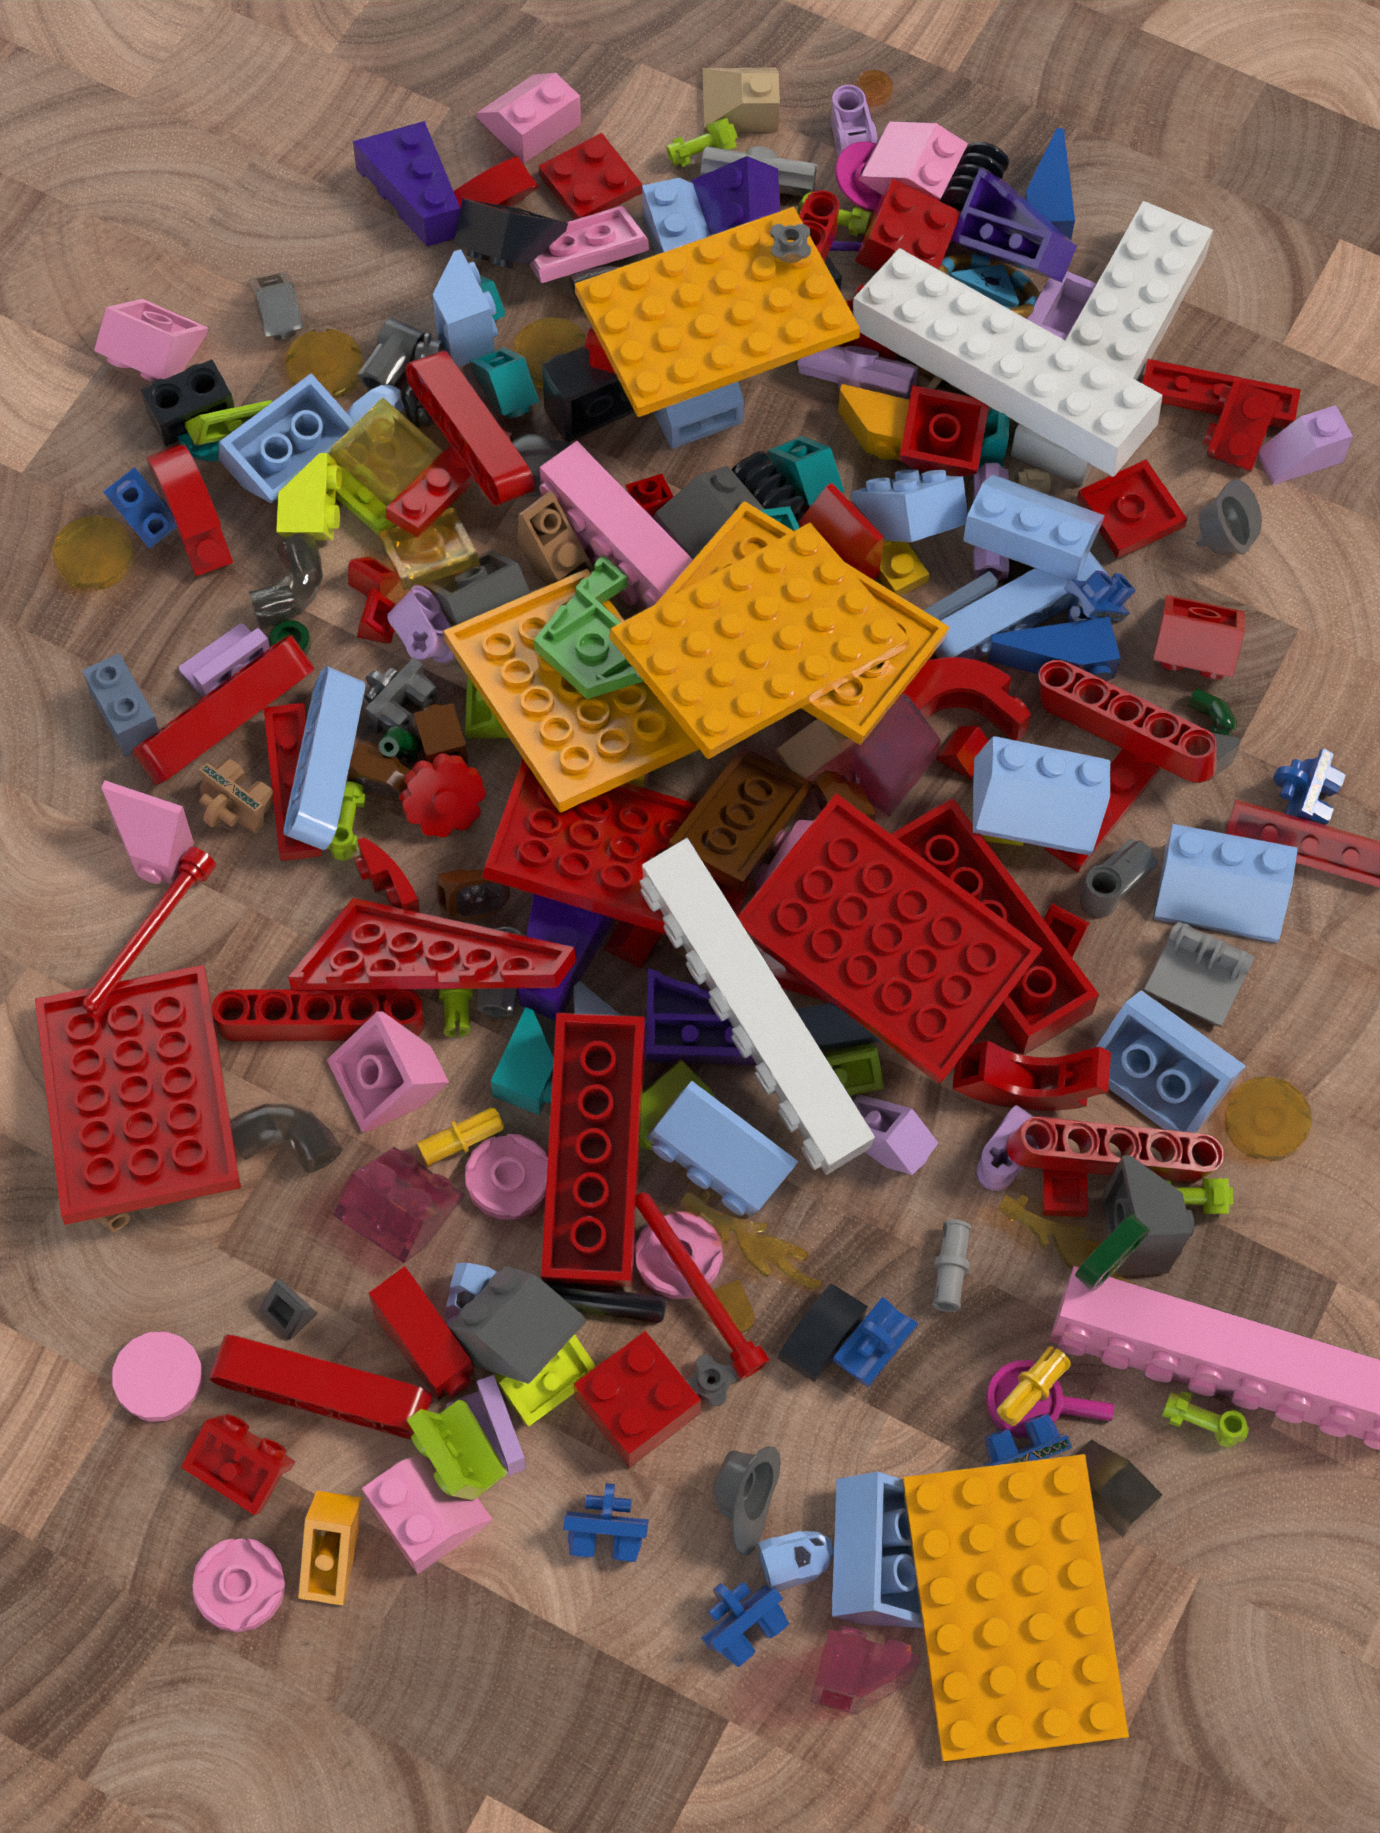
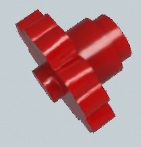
M439 754L435 757L432 764L428 761H419L413 770L405 775L404 781L408 789L404 790L399 796L403 812L408 822L418 824L424 835L447 837L452 832L453 827L461 831L466 830L473 821L480 817L481 810L477 803L485 798L486 791L477 769L467 767L462 757Z

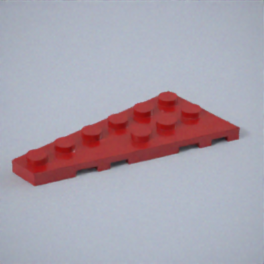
M352 898L288 976L291 990L557 988L577 959L574 947Z

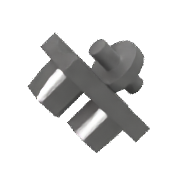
M413 657L399 673L394 668H389L384 675L375 670L370 671L365 679L371 689L364 695L366 701L370 703L366 707V712L371 719L368 726L377 734L383 729L388 730L393 726L406 731L410 727L413 718L412 714L403 707L411 700L424 709L430 706L436 699V686L424 676L423 664Z

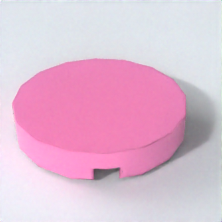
M507 1134V1136L497 1138L493 1136L484 1140L472 1151L466 1164V1188L472 1202L484 1214L499 1220H517L534 1213L545 1202L548 1164L546 1152L534 1140L520 1134Z
M686 1211L674 1212V1214L664 1216L711 1286L717 1280L723 1263L722 1245L715 1228L702 1217ZM647 1225L641 1231L635 1247L636 1268L643 1283L656 1294L670 1299H690L695 1297V1294L649 1225Z
M166 1331L148 1332L132 1339L119 1352L112 1368V1386L120 1404L132 1415L148 1422L168 1421L184 1414L192 1406L191 1403L195 1400L197 1394L199 1395L203 1386V1367L194 1347L183 1337Z
M234 1538L223 1540L207 1550L195 1567L192 1585L194 1602L204 1618L221 1630L237 1633L256 1629L270 1620L282 1604L286 1587L283 1567L273 1551L258 1540L248 1538L246 1540H234Z

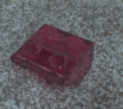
M902 694L861 745L855 743L852 749V754L855 756L849 772L852 774L851 782L860 784L870 804L890 817L936 760L941 740L910 697Z
M393 1147L352 1173L333 1216L404 1264L425 1249L460 1203L464 1193L452 1186V1183L446 1177L435 1174L418 1163L412 1154Z
M841 1626L839 1631L829 1629L810 1702L856 1715L912 1683L921 1655L912 1653L913 1647L900 1641L887 1639L883 1645L866 1640V1633L851 1627Z

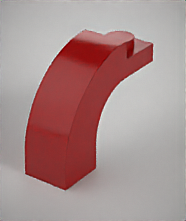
M180 444L145 457L158 493L163 497L173 518L194 575L198 576L234 563L210 495L187 447L184 444Z
M960 657L938 658L927 661L889 709L892 713L891 716L913 733L931 715L940 710L955 707L967 708L983 715L1010 739L1019 741L1027 733L1031 713L1023 701L1015 696L1008 695L1012 679L1010 676L987 663Z
M984 1041L970 1045L954 1066L952 1089L973 1099L1009 1108L1018 1105L1026 1110L1059 1111L1087 1107V1098L1108 1093L1111 1052L1099 1046L1059 1057H1032L1017 1054L990 1041Z

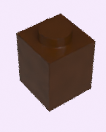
M453 703L447 705L434 704L425 707L420 712L413 713L416 734L420 740L425 761L432 764L437 755L447 754L450 756H460L468 764L466 742Z

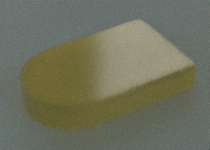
M738 1279L713 1289L741 1333L749 1331L754 1324L755 1315L740 1280Z

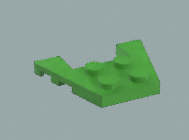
M604 555L594 564V571L587 579L583 578L576 586V593L566 606H560L534 639V650L586 699L644 681L609 639L610 629L620 624L621 621L608 611L602 603L628 587V576Z

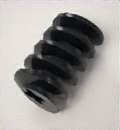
M986 142L969 144L939 201L962 212L979 168L981 167L1002 179L1004 171L1008 169L1010 163L1008 156L997 146Z
M758 451L742 459L731 469L764 509L790 506L797 523L804 516V512H800V510L804 506L805 500L801 496L793 497L796 489L792 485L784 486L786 477L782 473L775 474L777 466L773 462L766 463L768 456L764 451Z

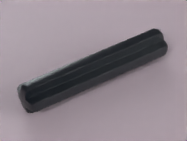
M543 1281L578 1312L656 1323L662 1322L665 1316L666 1300L661 1296Z

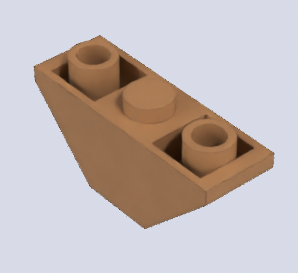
M547 492L518 514L517 542L535 574L547 586L585 569H588L590 573L594 571L588 556L553 492Z
M888 710L877 725H879L892 713ZM816 719L774 751L789 771L806 779L855 742L821 720Z

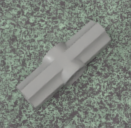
M707 146L704 148L700 176L745 156H749L778 168L779 193L805 196L807 193L814 191L817 164L778 158V155L773 150L763 146L751 147L746 153Z

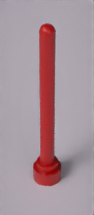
M189 847L179 860L178 877L83 1000V1007L86 1011L95 1012L99 1009L190 887L198 885L200 881L204 882L209 878L216 868V863L210 855L197 847Z
M645 1192L637 1194L636 1207L732 1350L730 1357L734 1362L731 1366L739 1379L742 1381L761 1370L771 1361L761 1345L755 1346L752 1340L747 1342L651 1196Z

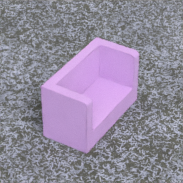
M1066 272L1062 283L1049 278L1035 303L1033 313L1027 320L1066 340L1097 284L1070 272Z

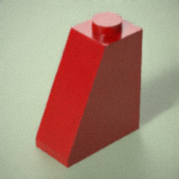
M406 1266L368 1292L376 1321L438 1401L447 1394L449 1397L456 1396L471 1383L470 1377L474 1375L471 1359Z

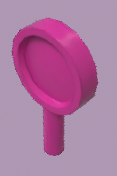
M1030 1360L1013 1361L1002 1366L992 1377L986 1394L987 1411L993 1423L1001 1430L1009 1429L1011 1435L1017 1438H1029L1023 1421L1043 1413L1048 1414L1054 1424L1057 1422L1060 1414L1112 1421L1113 1403L1063 1396L1062 1387L1057 1380L1049 1390V1397L1045 1401L1038 1400L1019 1423L1014 1426L1008 1425L997 1414V1408L1019 1384L1018 1376L1021 1372H1028L1036 1363Z

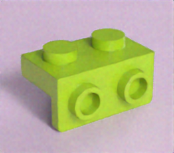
M457 1400L440 1414L420 1409L407 1419L414 1431L411 1438L415 1447L423 1456L430 1458L437 1470L434 1473L435 1481L447 1495L475 1500L507 1475L505 1466L465 1401Z

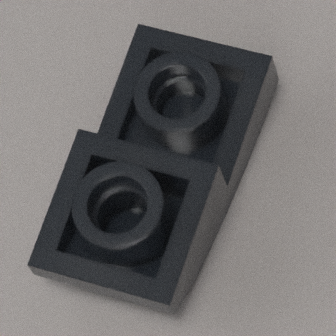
M831 1283L794 1329L780 1350L777 1359L815 1382L831 1364L833 1357L840 1350L844 1340L864 1319L868 1306Z

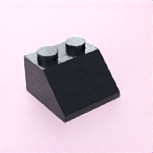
M462 198L453 244L467 248V256L489 261L491 256V264L513 268L514 262L530 264L567 230L568 223L521 208Z

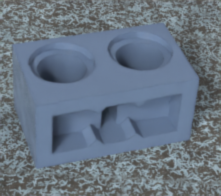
M118 653L82 670L89 693L124 757L132 754L131 751L158 731L159 728L152 710L123 658Z

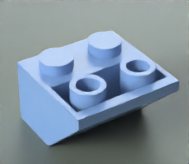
M461 249L453 252L432 294L437 340L444 342L445 351L458 367L470 363L469 360L495 351L494 337L498 336L497 327L492 315L496 314L493 298L489 291L483 293L479 286L481 278L474 262H467Z
M735 382L657 410L653 414L671 449L743 423L744 399L739 382Z
M918 469L901 470L895 472V479H871L866 481V488L851 492L853 502L868 521L884 536V541L914 542L966 525L968 512L963 477L946 476L945 470L928 471L922 473V475H919Z

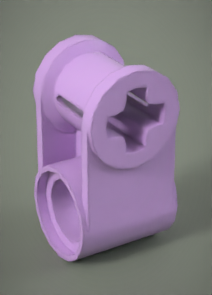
M854 85L838 87L832 96L830 124L834 134L837 156L839 157L842 151L849 145L857 142L877 144L878 137L875 124L871 120L864 92Z
M419 585L413 586L387 614L388 621L398 633L408 654L412 658L427 660L431 657L439 663H448L455 656L444 641L443 631L452 626L443 613L437 598L426 588Z
M1015 1105L1010 1110L993 1137L985 1145L981 1159L976 1167L978 1181L985 1188L992 1191H1000L1009 1187L1024 1168L1014 1163L1006 1150V1142L1010 1134L1026 1120L1033 1117L1018 1105ZM1025 1134L1027 1143L1032 1148L1038 1150L1036 1140L1032 1136ZM998 1162L1003 1163L999 1168L994 1167Z

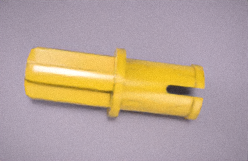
M489 1108L457 1124L453 1120L451 1121V1127L422 1141L419 1140L417 1144L428 1167H430L433 1163L458 1151L464 1150L465 1153L468 1152L469 1146L502 1131L504 1126L497 1110Z
M1049 1346L1028 1372H1021L1018 1376L1019 1384L997 1408L999 1417L1008 1425L1014 1426L1024 1418L1038 1400L1045 1401L1049 1397V1390L1052 1385L1071 1366V1362L1065 1353L1058 1348L1055 1350L1053 1346Z

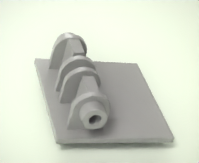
M1178 921L1173 927L1169 940L1143 991L1221 1027L1255 957L1246 951H1241L1224 943L1222 940L1213 938L1212 935H1207L1186 923L1183 924Z

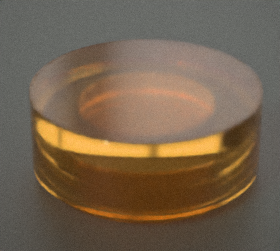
M867 70L860 74L856 81V86L865 94L868 106L883 105L891 98L893 83L891 78L883 71Z

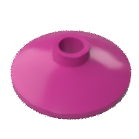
M857 142L846 147L839 155L835 165V177L840 190L851 203L863 210L874 212L882 195L858 179L877 144Z

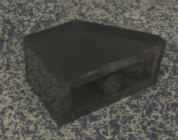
M286 271L249 280L262 330L266 337L273 335L274 340L287 339L296 335L295 330L304 328L294 285Z
M1091 1439L1075 1455L1085 1454L1093 1508L1123 1538L1155 1508L1163 1494L1129 1460Z

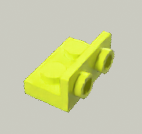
M574 1334L529 1384L497 1373L494 1374L498 1387L524 1425L529 1427L574 1394L573 1384L596 1368V1365Z

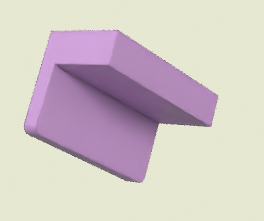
M240 623L180 665V674L202 698L270 648L268 638L259 628L251 632L244 624Z
M494 1375L478 1380L477 1392L446 1404V1409L457 1400H463L468 1404L507 1470L505 1477L526 1470L525 1457Z

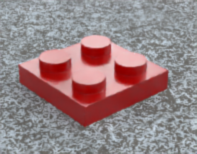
M602 132L538 166L539 176L574 220L615 208L642 194V182Z
M1147 459L1117 472L1114 477L1110 475L1078 491L1077 499L1083 508L1105 515L1099 532L1117 559L1185 528L1187 523V517Z

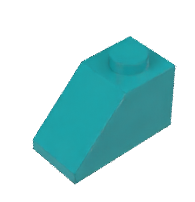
M504 347L469 360L493 410L503 416L507 414L509 418L529 412V406L539 402L525 357Z
M801 435L767 450L769 458L777 466V471L786 477L785 484L792 485L796 489L793 497L801 496L805 500V505L811 506L830 483H833L841 493L844 492L831 447Z
M525 1007L490 1083L492 1097L540 1116L545 1103L551 1104L554 1058L535 1013L529 1008Z

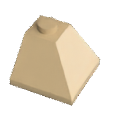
M703 68L704 132H708L707 124L726 117L729 124L733 123L736 132H778L780 93L779 72L777 68Z

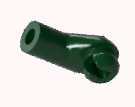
M1198 688L1194 690L1187 706L1212 718L1214 722L1210 728L1211 733L1231 736L1232 730L1237 728V720L1227 702Z
M393 726L387 730L379 742V750L383 755L388 757L395 755L399 760L402 757H406V762L410 763L416 760L417 752L421 751V743L417 736L397 726Z

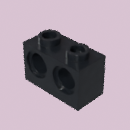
M213 359L201 364L191 365L183 372L166 379L156 380L149 386L140 389L146 412L165 447L179 441L178 436L188 432L185 427L186 421L202 414L235 408L232 393Z

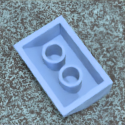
M681 178L642 185V214L656 255L710 236L693 183Z
M311 373L222 439L219 443L218 460L245 490L272 504L278 499V492L319 453H327L334 457L363 435V431Z
M992 474L982 483L967 515L963 541L1069 581L1072 579L1077 580L1105 515Z
M993 736L974 758L973 833L1090 855L1093 852L1110 799V760Z
M1173 824L1165 845L1153 919L1175 924L1179 921L1191 927L1278 943L1293 885L1298 848Z
M1142 990L1124 1003L1096 1046L1111 1052L1108 1089L1164 1130L1197 1133L1225 1098L1246 1067V1065Z
M693 1081L674 1099L646 1137L647 1140L653 1143L651 1149L659 1157L670 1163L674 1160L688 1170L686 1175L692 1182L703 1189L711 1187L723 1196L721 1202L730 1211L740 1216L745 1213L751 1217L758 1212L798 1163L795 1158Z
M877 1471L836 1479L832 1617L862 1625L923 1628L903 1484L900 1478Z

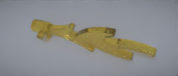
M689 1190L687 1191L679 1205L691 1214L705 1218L715 1228L723 1244H727L730 1239L728 1232H734L744 1257L764 1277H769L771 1269L765 1262V1259H769L784 1274L798 1283L813 1289L820 1288L822 1285L820 1280L813 1279L800 1272L786 1259V1256L789 1255L806 1261L809 1256L807 1251L776 1237L758 1235L757 1232H764L768 1225L765 1222H753L734 1218L707 1206L706 1204L711 1198L709 1192L704 1191L701 1197H698Z
M1006 1194L997 1208L1007 1215L1010 1221L1013 1222L1018 1219L1024 1223L1036 1236L1042 1248H1045L1049 1243L1047 1235L1052 1236L1059 1255L1071 1271L1074 1266L1080 1267L1100 1245V1243L1075 1238V1236H1080L1085 1232V1227L1056 1223L1023 1209L1029 1200L1024 1195H1021L1019 1200L1016 1201ZM1114 1272V1273L1110 1276V1277H1112V1278H1115V1279H1118V1280H1121V1281H1125V1282H1128V1283H1131V1284H1134V1285H1138V1284L1132 1283V1282H1130V1281L1124 1279V1278L1121 1277V1276H1117V1273H1116V1272Z

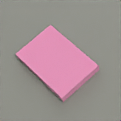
M619 206L567 222V230L534 259L529 266L539 281L545 283L649 251L648 238L626 208Z

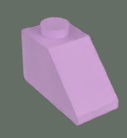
M1334 405L1299 417L1264 444L1259 451L1258 458L1272 485L1344 462L1353 435L1337 406Z
M860 1094L853 1100L875 1136L871 1148L865 1152L886 1168L913 1175L917 1169L925 1164L930 1153L939 1144L912 1108Z

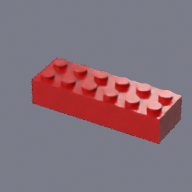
M954 798L891 833V835L1042 948V951L993 1014L1022 1055H1026L1093 1014L1099 993L980 834L973 833V824Z
M556 1013L541 1278L545 1282L633 1287L636 1197L638 1192L646 1040L644 1017Z

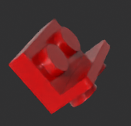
M1236 377L1232 387L1224 385L1217 403V408L1223 409L1218 424L1210 422L1202 443L1209 447L1207 457L1252 472L1280 396L1243 384V380Z
M220 1415L206 1420L181 1468L251 1514L257 1515L261 1513L282 1474L290 1471L295 1461L285 1455L286 1449L281 1444L268 1438L260 1439L248 1431L249 1425L245 1421L234 1415Z

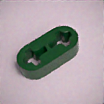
M1133 1214L1129 1215L1082 1263L1075 1276L1092 1292L1095 1291L1141 1245L1148 1236L1150 1229Z

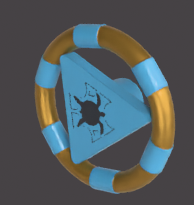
M976 254L951 255L943 258L941 266L937 268L1026 319L1033 313L1035 303L1040 295L1033 281L1021 271L987 256ZM958 268H967V269H970V270H963V271L951 272L952 270L958 269ZM1013 286L1026 296L1027 301L1024 305L1017 307L1019 301Z

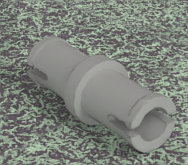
M950 1219L947 1222H943L940 1255L935 1258L934 1269L938 1273L932 1306L943 1312H957V1310L961 1309L960 1300L963 1278L969 1273L970 1262L966 1259L971 1225L962 1220Z

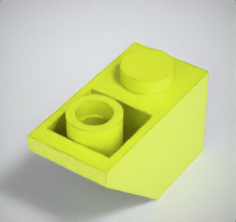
M319 453L278 492L276 532L286 540H334V529H338L340 525V509L338 505H335L336 489L341 488L342 471L341 467L337 465V462L329 454Z

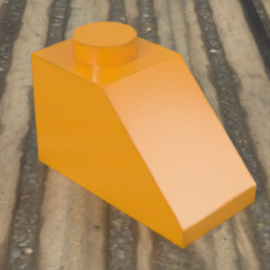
M842 384L839 394L838 413L864 451L880 459L901 461L899 454L909 400Z
M316 1491L304 1524L299 1599L344 1606L358 1540L362 1497Z

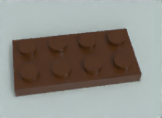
M741 746L668 842L667 849L688 838L712 878L740 893L780 835L810 796L813 783Z

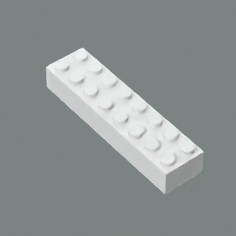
M1143 201L1065 341L1139 382L1145 371L1147 359L1152 358L1206 258L1213 229ZM1020 423L1015 430L1011 451L1012 457L1082 487L1093 465Z
M900 248L854 297L853 316L862 334L1000 413H1005L1007 417L1112 477L1116 475L1158 425L1162 394Z
M689 839L682 840L642 864L643 879L640 880V884L643 889L640 891L653 912L660 909L663 913V921L665 923L663 928L674 947L678 948L683 945L688 960L686 965L698 985L706 982L711 990L709 991L711 998L708 1000L721 1021L728 1018L734 1027L732 1029L734 1035L731 1037L744 1058L751 1055L757 1066L755 1068L757 1072L754 1074L767 1095L774 1092L779 1099L780 1109L777 1111L791 1133L795 1130L799 1131L804 1140L801 1150L814 1170L821 1167L825 1175H828L870 1149L875 1139L874 1134Z

